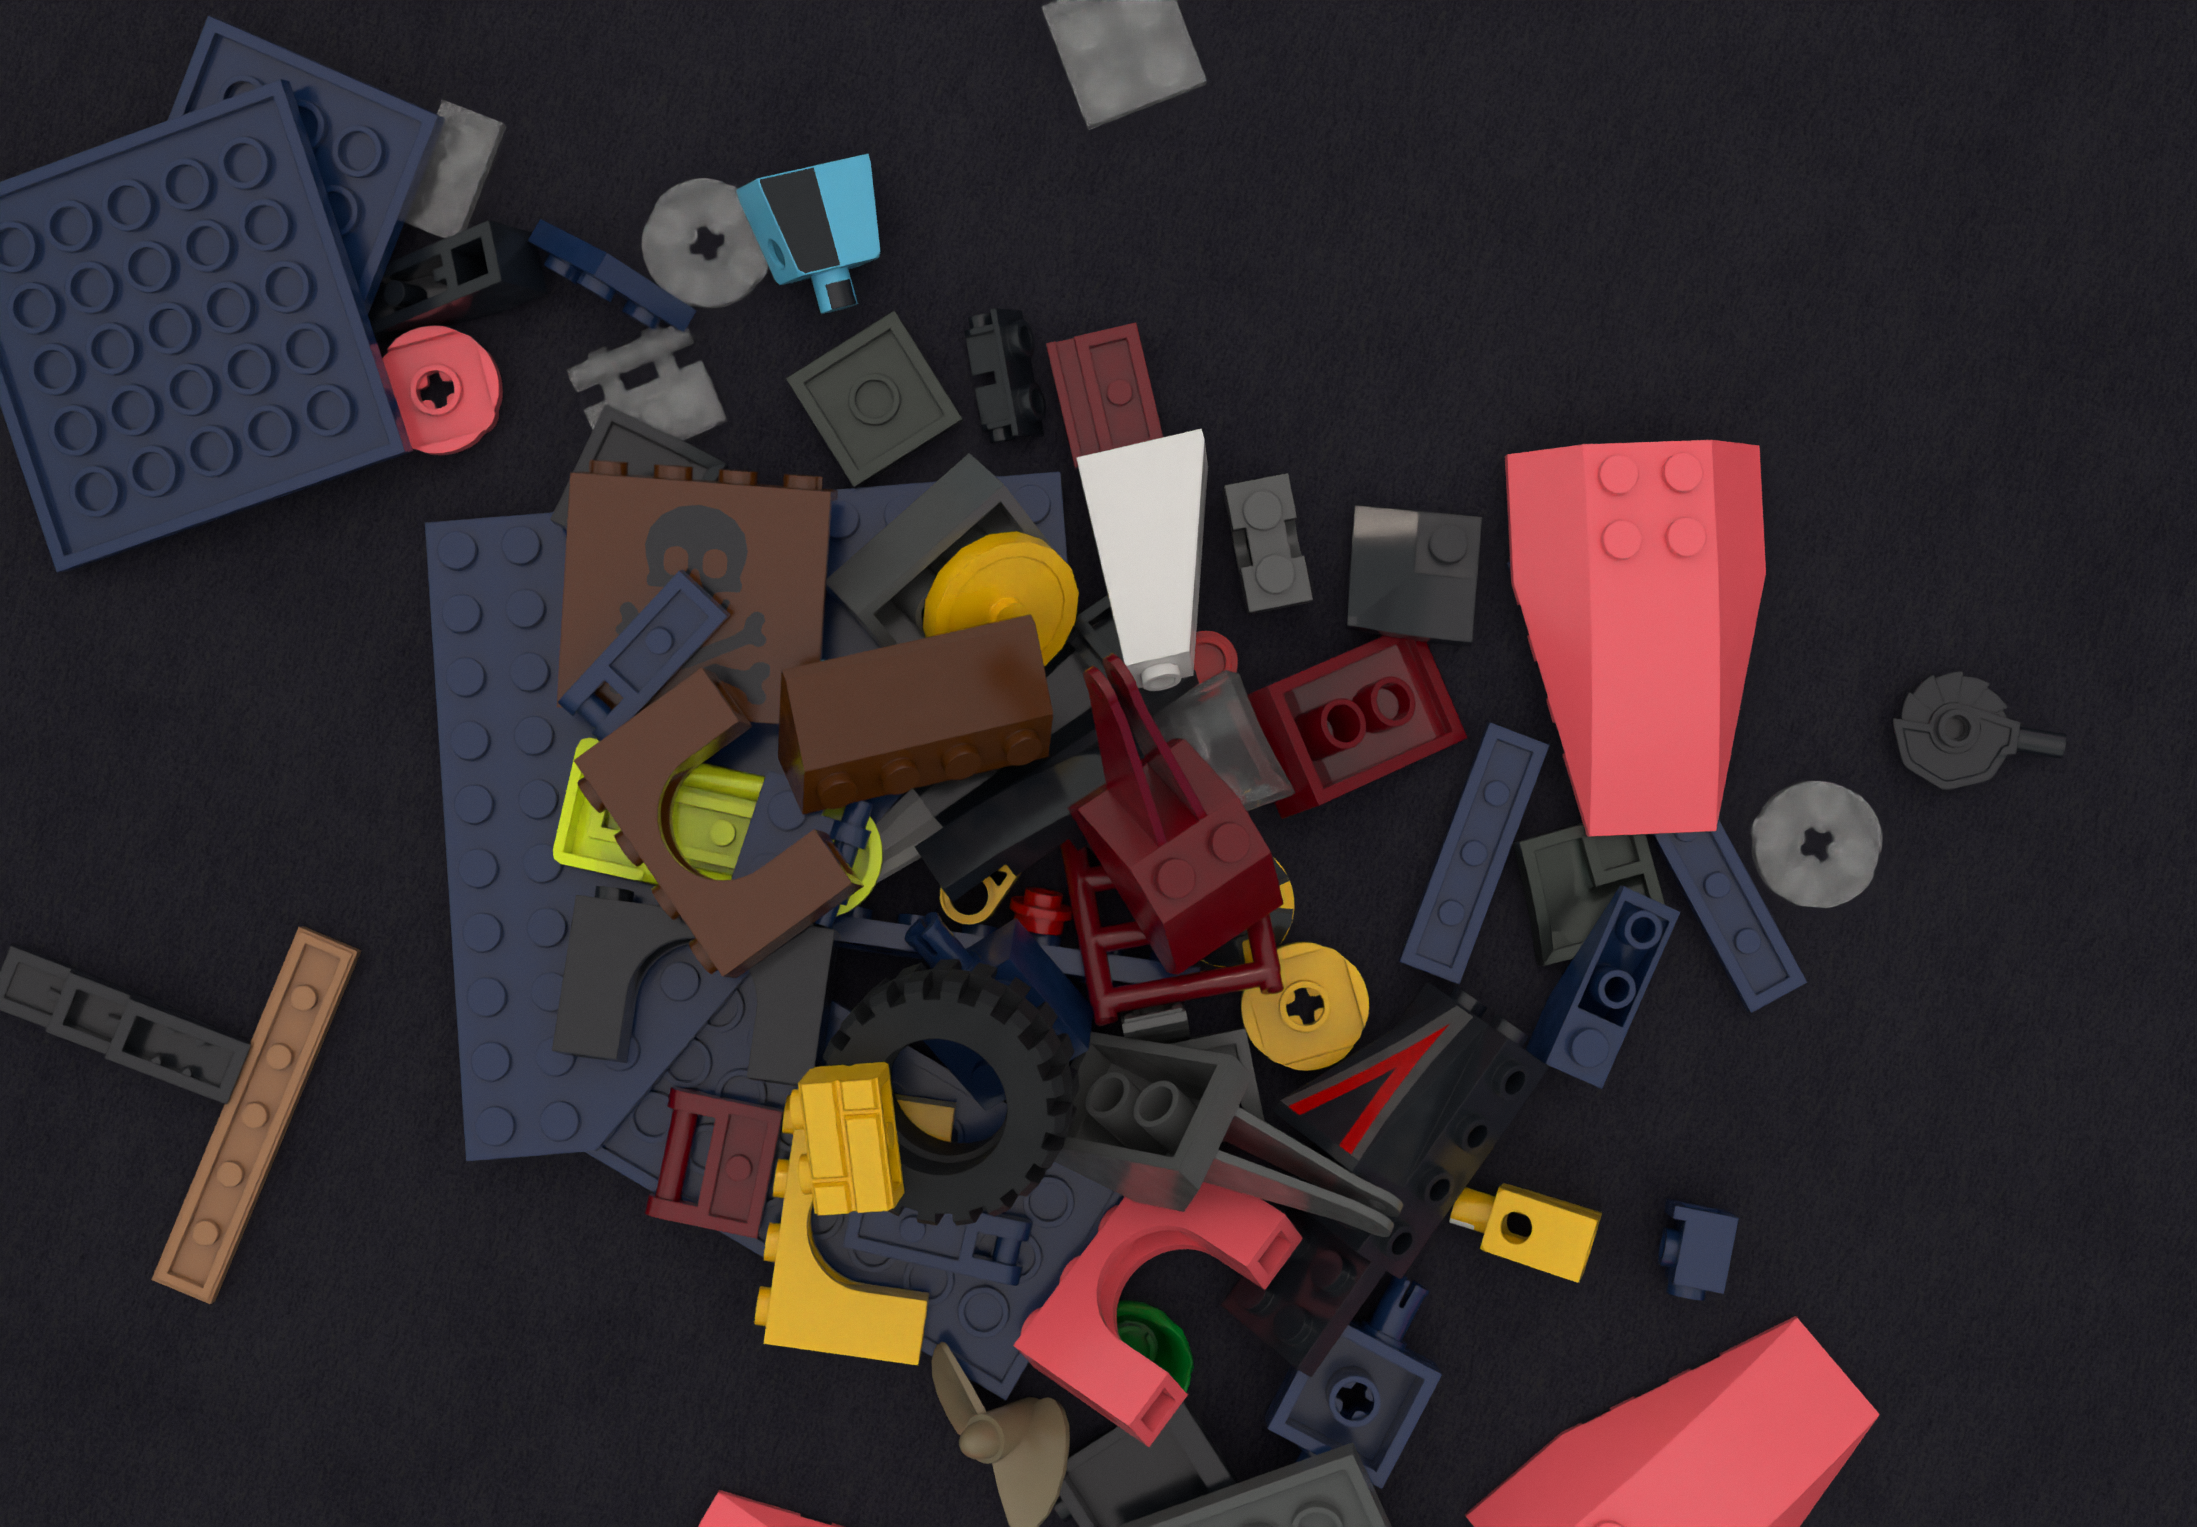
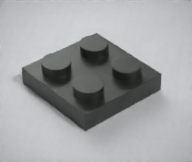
M895 311L786 378L854 488L861 486L963 422Z

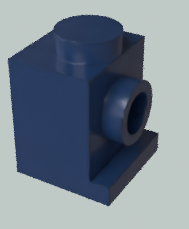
M1666 1199L1664 1212L1675 1219L1674 1229L1664 1228L1658 1251V1265L1666 1266L1664 1275L1668 1279L1666 1293L1704 1301L1706 1291L1724 1294L1739 1218L1727 1210Z

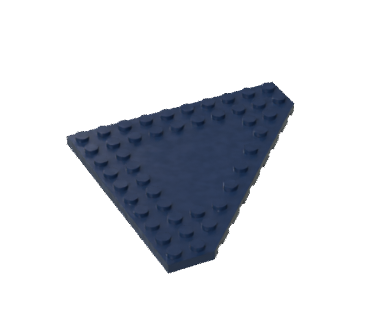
M1047 472L997 476L996 478L1006 486L1058 555L1068 564L1061 473ZM937 481L836 489L838 490V500L832 501L827 578ZM554 512L425 522L466 1161L599 1151L614 1134L615 1129L639 1101L644 1099L674 1064L675 1059L693 1038L705 1028L750 973L747 970L738 978L722 977L718 970L710 974L697 960L689 944L675 948L659 958L650 967L640 984L635 1005L627 1063L563 1055L552 1051L576 895L594 897L596 886H605L634 891L633 902L657 906L659 904L651 890L656 885L563 865L557 862L553 856V846L576 747L581 739H596L591 735L595 728L578 712L571 716L564 708L556 707L567 530L555 525L550 520ZM826 584L822 660L881 648ZM750 722L753 727L703 762L761 776H766L767 770L785 775L778 759L779 724ZM905 793L888 794L863 800L873 804L870 817L876 825Z

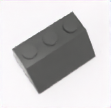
M968 453L827 578V586L882 648L926 638L923 631L925 599L938 572L961 548L988 534L1013 531L1040 538L1053 550L1054 548L1006 486Z

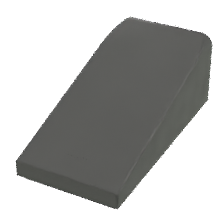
M1183 1001L1120 1013L1125 1038L1157 1043H1168L1190 1038L1188 1019Z

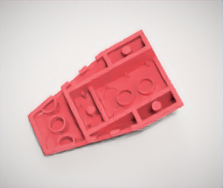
M1718 440L1582 444L1507 454L1505 456L1511 585L1517 605H1520L1529 633L1527 635L1534 662L1537 661L1548 696L1546 702L1552 722L1556 723L1564 750L1562 755L1587 837L1716 831L1766 576L1760 446Z
M1794 1316L1720 1353L1719 1357L1693 1370L1689 1368L1669 1378V1382L1637 1398L1633 1396L1611 1407L1609 1412L1584 1424L1581 1422L1562 1431L1471 1508L1465 1516L1473 1527H1800L1880 1414L1801 1321Z

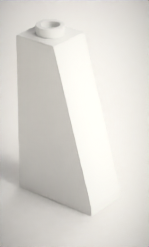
M1202 429L1076 457L1123 662L1134 677L1138 688L1143 687L1148 691H1160L1177 685L1181 678L1193 676L1208 475L1206 447Z

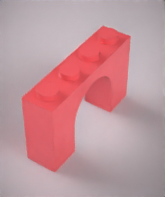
M1205 1182L1202 1183L1199 1191L1184 1212L1138 1203L1124 1197L1119 1205L1110 1208L1103 1216L1098 1227V1233L1081 1256L1075 1257L1066 1265L1061 1274L1059 1285L1045 1304L1034 1310L1027 1317L1021 1329V1336L1013 1346L1038 1371L1144 1445L1150 1447L1188 1394L1167 1371L1121 1340L1117 1327V1307L1122 1290L1129 1278L1141 1265L1157 1255L1172 1250L1191 1249L1210 1254L1265 1290L1303 1238L1284 1213L1261 1198Z

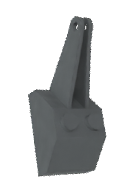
M1091 1032L1089 1050L1073 1059L1070 1068L1079 1070L1080 1090L1073 1100V1105L1077 1107L1073 1126L1054 1162L1138 1203L1184 1212L1199 1191L1202 1183L1205 1182L1334 1219L1377 1236L1389 1237L1391 1235L1394 1223L1385 1215L1399 1216L1404 1206L1402 1201L1390 1192L1361 1179L1240 1108L1239 1104L1253 1074L1233 1055ZM1222 1140L1315 1185L1218 1149Z

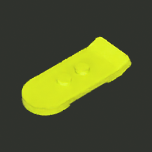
M594 738L581 739L576 747L553 846L554 859L563 865L657 885L658 882L644 863L638 867L635 866L619 847L614 835L621 829L609 811L606 809L604 812L599 813L580 790L577 782L584 775L574 760L599 742ZM702 763L682 783L673 807L674 835L684 857L702 874L714 880H731L765 776ZM845 806L839 809H825L823 816L841 821ZM869 817L866 830L871 831L866 849L858 850L852 868L864 887L850 896L847 906L840 904L836 917L846 914L859 906L872 892L879 879L883 863V846L878 828L871 817Z

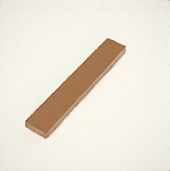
M298 927L250 1042V1049L227 1104L223 1107L152 1277L153 1281L208 1304L216 1301L362 950L307 927Z

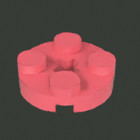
M425 326L402 334L388 347L387 350L389 351L382 359L412 449L430 455L455 454L478 443L486 433L496 426L503 398L502 379L498 366L491 354L474 338L445 326ZM434 373H439L444 382H453L454 393L447 396V405L438 409L434 401H423L421 398V390L430 386L429 376Z

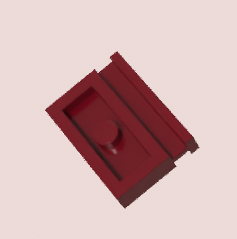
M1136 322L1075 336L1063 341L1046 343L1075 470L1079 469L1076 457L1163 438Z

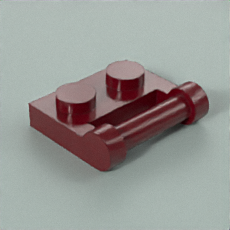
M671 1087L667 1107L672 1108L673 1111L656 1194H649L645 1214L659 1219L757 1239L760 1233L784 1110L710 1095L697 1090ZM698 1115L715 1118L699 1201L694 1203L681 1199L697 1117Z

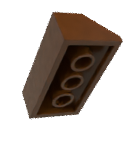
M1031 614L781 670L778 759L802 815L825 809H839L854 802L888 794H902L914 788L948 780H961L973 774L1011 765H1025L1034 760L1048 757L1053 709L1036 624Z

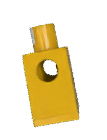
M1503 1183L1498 1188L1496 1197L1465 1187L1453 1205L1449 1222L1484 1233L1480 1249L1485 1252L1579 1283L1587 1265L1602 1213ZM1515 1212L1527 1216L1532 1224L1531 1235L1524 1237L1511 1233L1507 1226L1508 1215Z

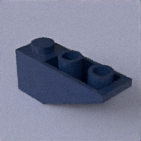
M1620 885L1549 995L1525 1050L1543 1063L1602 1089L1680 912Z

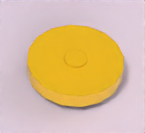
M1018 531L988 534L961 548L938 572L925 599L923 618L925 637L1031 614L1036 624L1045 667L1063 648L1076 621L1079 592L1072 569L1040 538Z

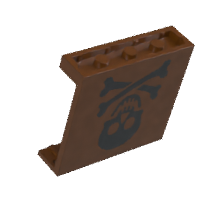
M590 460L589 471L570 472L556 707L563 708L558 701L676 573L684 570L731 615L642 710L702 667L718 676L749 722L779 724L781 670L822 660L832 501L838 500V490L822 489L823 477L813 475L784 474L783 486L757 484L758 472L746 470L719 469L718 481L693 479V467L654 464L653 476L628 474V462ZM607 682L595 693L612 710L623 699Z

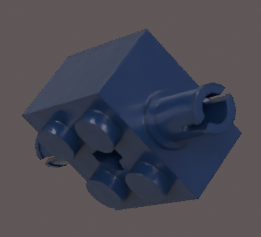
M936 912L925 915V920L929 923L928 927L920 918L906 932L905 942L916 950L931 969L935 967L940 959H960L962 970L972 972L979 962L996 967L997 974L995 980L1007 986L1017 977L1031 987L1025 997L1031 1004L1037 1008L1046 1001L1057 1014L1058 1018L1052 1025V1028L1056 1035L1068 1033L1075 1051L1069 1061L1089 1050L1093 1009L1090 1003L1017 918L968 948H965ZM923 1040L985 1111L1006 1100L1005 1091L998 1075L991 1065L978 1053L962 1044L949 1040Z
M1391 1275V1280L1369 1322L1362 1320L1359 1323L1352 1319L1312 1377L1302 1373L1292 1365L1290 1366L1264 1417L1267 1429L1297 1444L1301 1449L1295 1463L1353 1442L1372 1484L1383 1489L1442 1376L1435 1362L1407 1348V1343L1403 1341L1425 1296H1428L1429 1289L1413 1280L1400 1303L1410 1281L1404 1275L1401 1280ZM1356 1382L1361 1383V1388L1367 1399L1364 1403L1353 1400L1348 1408L1343 1407V1401L1338 1391L1342 1387L1351 1389Z

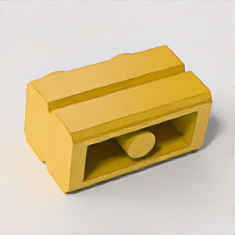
M886 1062L854 1064L852 1066H820L809 1069L798 1082L799 1089H793L790 1096L792 1125L795 1130L804 1129L807 1154H801L798 1164L799 1184L804 1195L812 1194L814 1212L818 1216L848 1214L852 1211L865 1213L894 1209L905 1192L889 1064Z

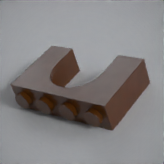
M701 667L580 755L574 762L584 775L577 783L586 799L599 813L607 809L621 830L614 837L621 850L635 866L638 867L644 863L658 882L651 890L659 905L672 920L675 921L681 916L695 936L689 942V946L700 964L710 974L718 970L722 977L738 978L864 887V885L829 835L816 829L809 832L760 869L738 879L714 880L695 869L684 857L676 842L672 818L675 799L682 783L700 764L753 727L718 676Z

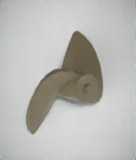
M940 1342L933 1352L932 1377L944 1411L954 1429L960 1435L959 1447L962 1453L981 1463H992L999 1496L1010 1527H1039L1049 1516L1059 1497L1067 1470L1070 1431L1066 1411L1060 1402L1049 1397L1043 1399L1026 1397L986 1412L950 1348L945 1342Z

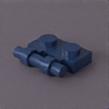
M767 770L731 880L747 876L760 869L814 829L826 832L834 840V844L850 867L853 868L858 850L866 849L871 831L866 830L873 804L859 801L846 805L841 821L823 816L825 810L802 815L786 776ZM850 897L840 904L847 906ZM840 904L814 923L833 929Z

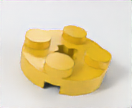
M1294 942L1277 948L1284 990L1278 994L1268 995L1261 994L1260 987L1243 990L1240 1006L1246 1032L1254 1046L1273 1062L1302 1071L1317 1070L1331 1066L1350 1052L1354 1047L1353 1045L1361 1037L1363 1027L1365 1028L1369 1016V997L1364 980L1357 968L1335 949L1313 942ZM1300 988H1306L1310 996L1320 995L1323 1001V1007L1314 1010L1315 1021L1309 1024H1303L1299 1015L1288 1016L1286 1004L1295 1001L1294 991Z

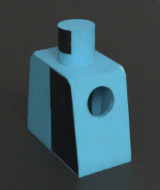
M869 154L757 178L736 190L739 202L775 281L779 285L811 278L821 314L838 311L858 304L849 269L879 258L880 254Z

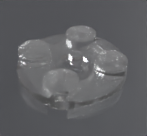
M711 178L688 180L665 192L655 204L656 208L649 216L647 226L645 224L642 236L644 260L656 283L687 305L704 309L729 306L743 299L764 279L769 267L739 202L736 192L738 188ZM702 227H708L713 235L723 234L725 238V244L717 248L718 257L711 261H707L703 254L692 255L689 245L698 241L697 230Z
M1803 781L1780 790L1767 801L1751 827V851L1758 874L1770 890L1795 905L1829 908L1852 900L1870 884L1875 874L1873 871L1878 863L1879 852H1882V830L1875 812L1859 794L1836 783ZM1810 827H1813L1817 833L1829 831L1832 835L1833 842L1825 847L1829 857L1824 861L1819 862L1814 855L1804 857L1801 852L1800 846L1806 842L1804 832Z

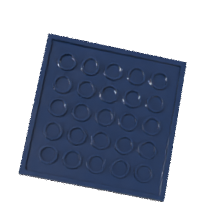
M279 79L0 182V407L56 572H67L413 452L290 81Z

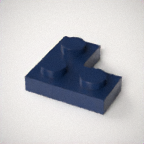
M542 219L539 220L528 239V242L549 254L543 264L545 267L576 285H581L608 302H611L614 295L618 294L627 300L622 312L654 331L660 321L684 333L696 313L695 309L610 254Z

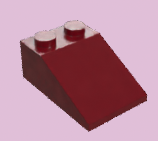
M1382 636L1231 702L1281 819L1324 804L1467 739V735L1427 642Z

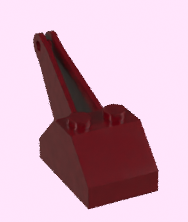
M1111 653L1103 659L1107 678L1095 666H1091L1083 672L1089 692L1106 783L1069 806L1068 810L1166 972L1179 975L1284 903L1271 851L1238 796L1186 739L1173 738L1166 743L1144 703L1131 672L1116 654ZM1131 730H1132V732H1133V734H1134V736H1135V738H1136V740H1137V742H1138V744H1139V747H1140V749H1141V751H1142V753H1143V755H1144V758L1141 759V760H1140V758H1139V754H1138V751H1137V748H1136V745H1135V742H1134V739H1133Z

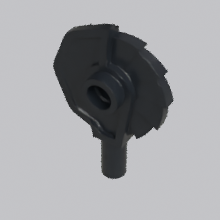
M1963 672L1947 673L1936 678L1934 675L1928 676L1914 689L1912 694L1910 692L1906 693L1901 705L1900 719L1891 718L1892 729L1902 765L1942 790L1955 789L1991 779L2008 754L2022 752L2061 759L2066 748V734L2021 727L2020 722L2006 717L2003 709H2006L2007 706L1997 694L1987 688L1990 683L1978 678L1962 676Z

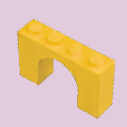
M895 1094L901 1109L914 1125L934 1138L951 1142L956 1102ZM787 1095L782 1133L793 1134L790 1160L778 1159L773 1187V1197L784 1198L781 1224L769 1222L764 1250V1261L775 1262L772 1287L760 1286L755 1313V1325L766 1326L763 1344L918 1365L921 1357L929 1293L856 1282L835 1271L822 1257L812 1232L813 1196L812 1194L804 1195L799 1184V1158L801 1154H807L804 1129H794L790 1115L791 1095Z

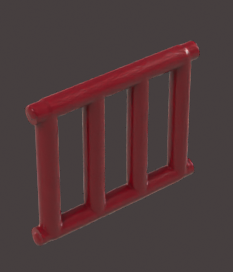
M1228 771L1219 774L1220 778L1238 796L1248 813L1239 772ZM1069 839L1060 845L1087 990L1096 1025L1104 1026L1118 1020L1117 1013L1258 987H1260L1261 994L1265 995L1278 994L1284 990L1270 914L1247 928L1253 962L1113 988L1107 952L1149 945V942L1136 921L1105 927L1101 926L1095 892L1116 889L1102 865L1090 867L1086 846L1077 851Z

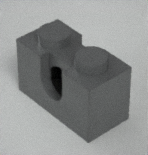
M1288 473L1225 485L1223 496L1246 614L1250 615L1310 603L1313 597L1305 557L1301 555L1295 524L1297 516ZM1245 530H1246V534H1247V538H1248V543H1249V548H1250V553H1251V559H1252V565H1251V561H1250V557H1249V552H1248V547H1247V541H1246Z

